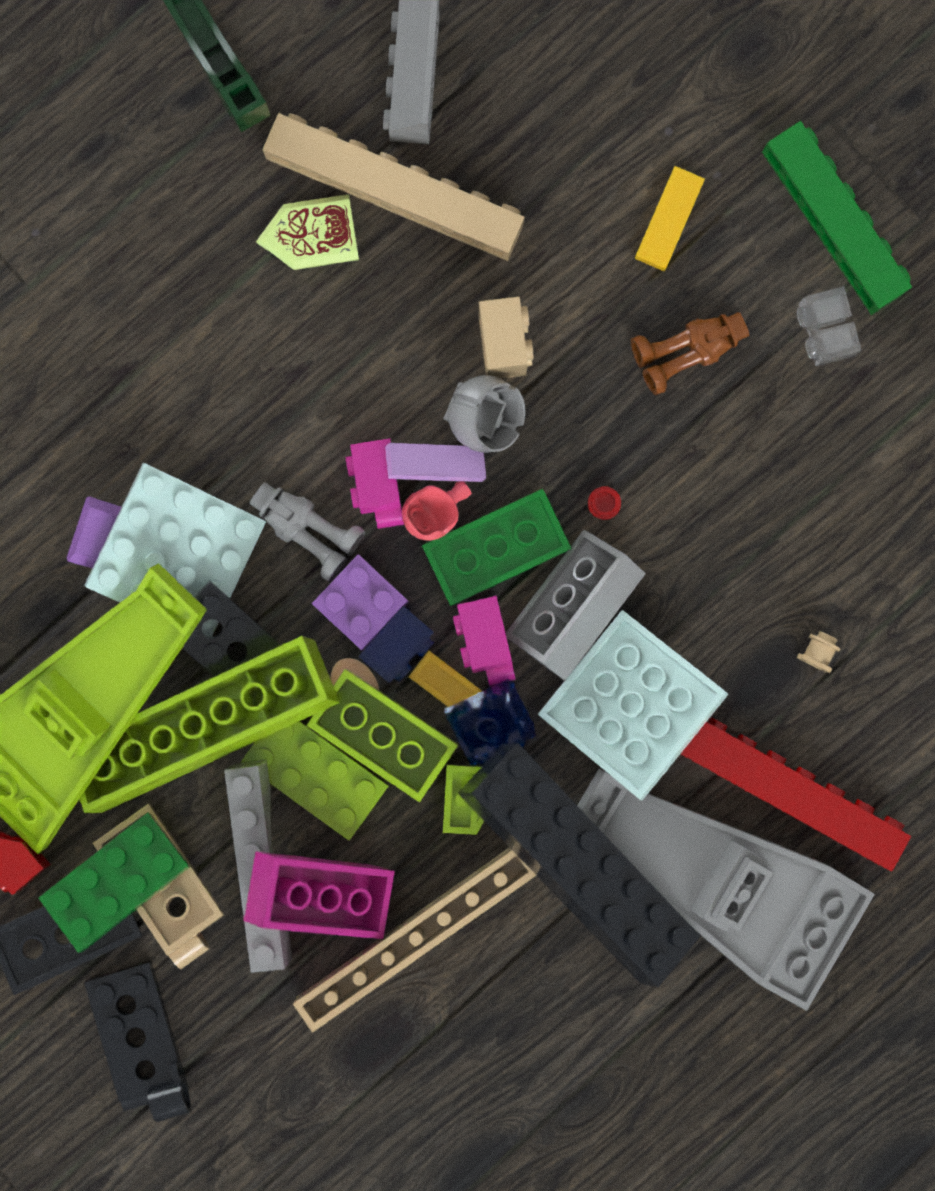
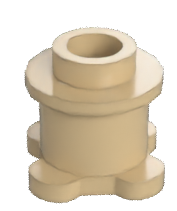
M819 631L817 636L810 634L809 638L811 641L805 653H799L797 658L825 673H831L832 668L828 665L834 653L840 651V648L835 645L837 639Z

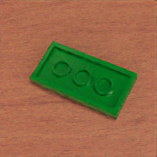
M543 489L464 525L439 539L422 545L450 607L572 549Z
M147 812L38 899L76 951L82 953L191 866L152 814Z

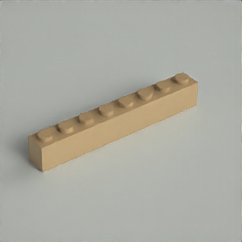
M278 113L262 149L267 160L506 261L509 260L524 225L525 217L520 215L521 212L517 208L507 204H502L500 207L489 202L490 198L480 192L472 191L469 194L460 190L459 185L449 179L441 178L440 181L429 177V173L418 166L411 165L408 168L398 164V159L390 154L380 152L377 155L367 151L368 147L359 141L350 139L349 142L337 138L338 135L326 127L320 126L319 129H315L306 125L307 121L295 114H289L287 117Z
M509 847L386 933L383 939L376 940L299 994L293 1005L313 1033L534 878L536 874Z

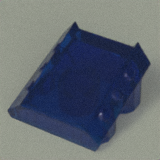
M509 679L444 709V713L471 766L478 763L485 764L502 744L518 743L524 748L526 741L536 736L534 721L531 720L515 688L514 681Z

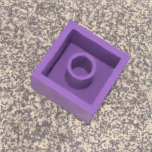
M358 554L312 604L358 648L364 650L409 601Z

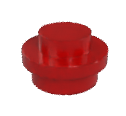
M598 487L592 491L588 498L590 513L600 520L613 518L621 508V498L617 491L611 487Z

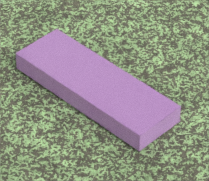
M388 443L385 447L388 479L482 482L486 479L484 453L471 450L467 446Z

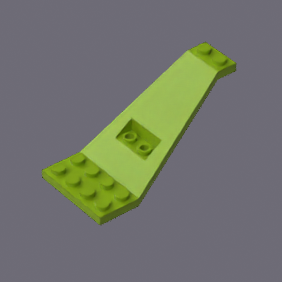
M159 563L149 568L135 592L0 695V817L37 854L47 849L77 801L207 611Z

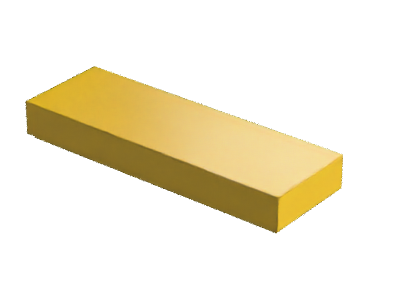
M674 166L634 259L665 272L704 183V178Z

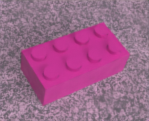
M256 851L244 921L265 929L383 939L395 871L370 864Z

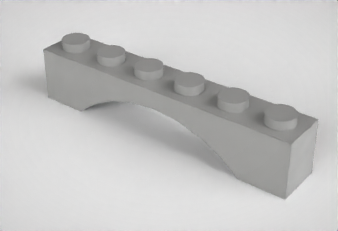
M267 760L234 763L224 770L243 916L245 915L255 852L273 853L270 815L271 790ZM244 921L251 973L285 969L292 960L289 931L260 928Z

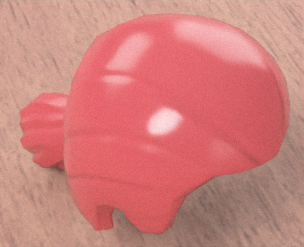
M464 481L456 482L453 488L447 492L436 486H426L412 493L405 500L402 507L403 523L408 532L417 539L425 541L439 539L446 535L458 521L459 512L456 504L468 498L472 493Z

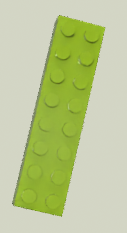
M304 636L298 637L138 713L80 797L84 813H103L340 703L315 640Z

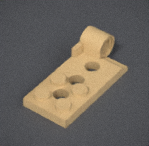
M147 804L92 844L99 851L149 812L191 866L136 909L166 955L170 957L179 969H182L210 949L201 931L220 919L224 914L151 804ZM176 897H181L186 903V911L180 917H174L169 911V904Z

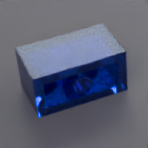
M403 606L359 657L388 683H391L394 679L400 683L413 668L408 664L416 654L422 657L435 643L431 639L434 632Z

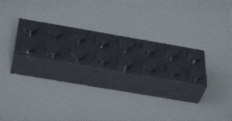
M518 743L502 744L458 792L463 800L640 984L658 988L700 938V935Z

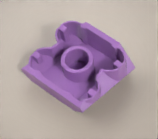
M88 496L79 518L67 560L93 568L122 507Z

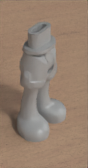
M266 482L260 486L250 501V504L260 511L259 516L265 518L271 525L277 537L284 542L295 541L319 559L322 564L321 576L328 582L332 581L339 574L348 559L328 548L306 531L305 527L309 526L322 534L349 556L355 552L365 535V531L359 526H353L349 530L334 526L313 511L314 504L304 496H294L284 492L280 487L274 489Z

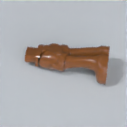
M739 312L728 317L722 314L715 318L705 320L697 318L686 324L685 331L664 341L650 343L645 336H635L631 338V347L639 368L647 366L655 360L680 349L690 348V351L660 365H653L643 370V378L654 395H658L666 391L667 381L678 372L699 363L702 366H709L714 362H718L721 355L730 348L738 346V341L749 337V330Z

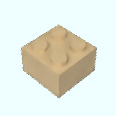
M520 297L479 301L478 316L486 375L499 378L526 376L527 368L532 366V360H534L532 340H525L524 334L528 333L529 326L527 306H521Z

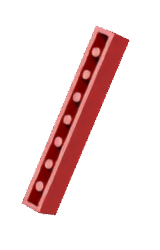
M712 717L709 718L681 752L682 756L891 872L911 838L909 834L902 831L905 826L904 824L889 816H886L883 821L873 815L875 808L859 799L856 800L855 804L843 798L846 793L845 791L830 783H827L825 788L815 783L816 775L799 766L796 771L784 765L787 760L786 758L771 750H768L765 755L755 749L757 742L740 733L737 738L725 732L728 726Z

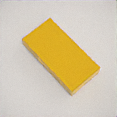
M429 650L409 675L410 679L461 717L482 691Z

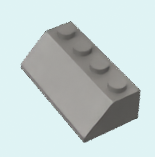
M399 0L398 12H392L391 32L397 34L396 44H390L388 63L389 65H394L393 77H387L386 97L391 98V109L384 110L383 130H389L391 142L430 143L440 17L439 0Z
M586 530L581 532L572 544V549L566 552L505 633L506 638L564 681L646 574L627 555Z

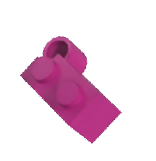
M390 438L351 444L352 456L346 457L349 477L355 476L356 488H350L353 508H360L361 514L375 512L378 529L404 525L397 479H388L385 447L388 443H391Z
M497 596L457 605L459 615L453 616L457 636L464 634L466 647L460 648L464 668L471 667L473 673L486 670L489 686L515 680Z

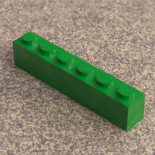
M799 121L767 142L762 153L872 316L912 288L910 275L902 265H897L891 256L892 249L889 243L883 237L879 238L873 229L874 224L870 215L865 210H860L854 201L855 194L852 188L846 182L842 183L836 174V165L831 157L824 155L819 149L815 133L811 128H805L803 123Z

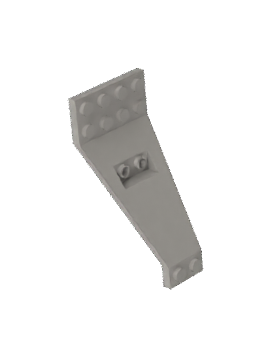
M598 769L577 805L697 933L752 980L806 1011L875 895L823 862L648 793L643 800H640L611 775L601 769Z

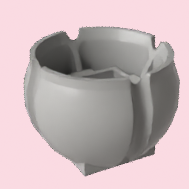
M492 375L476 376L464 383H458L443 419L449 422L454 436L464 446L481 453L500 452L510 447L518 438L519 434L516 431V427L524 425L525 403L520 391L502 378Z

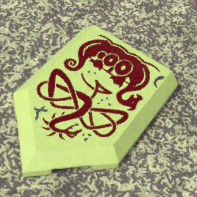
M349 194L283 204L256 243L274 254L293 270L359 260Z

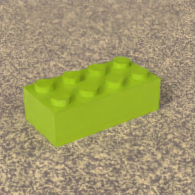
M344 669L334 684V689L340 703L314 714L306 726L420 802L457 748L458 743L349 669Z

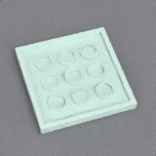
M143 463L84 586L113 600L122 602L137 590L149 568L159 563L193 597L210 580L230 598L266 521ZM215 619L207 620L202 626V632L206 636L212 637L219 621Z
M622 610L538 715L638 799L643 800L728 696V693Z

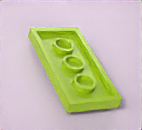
M301 721L256 741L241 761L242 763L267 760L269 783L348 841H350L389 787L387 783Z

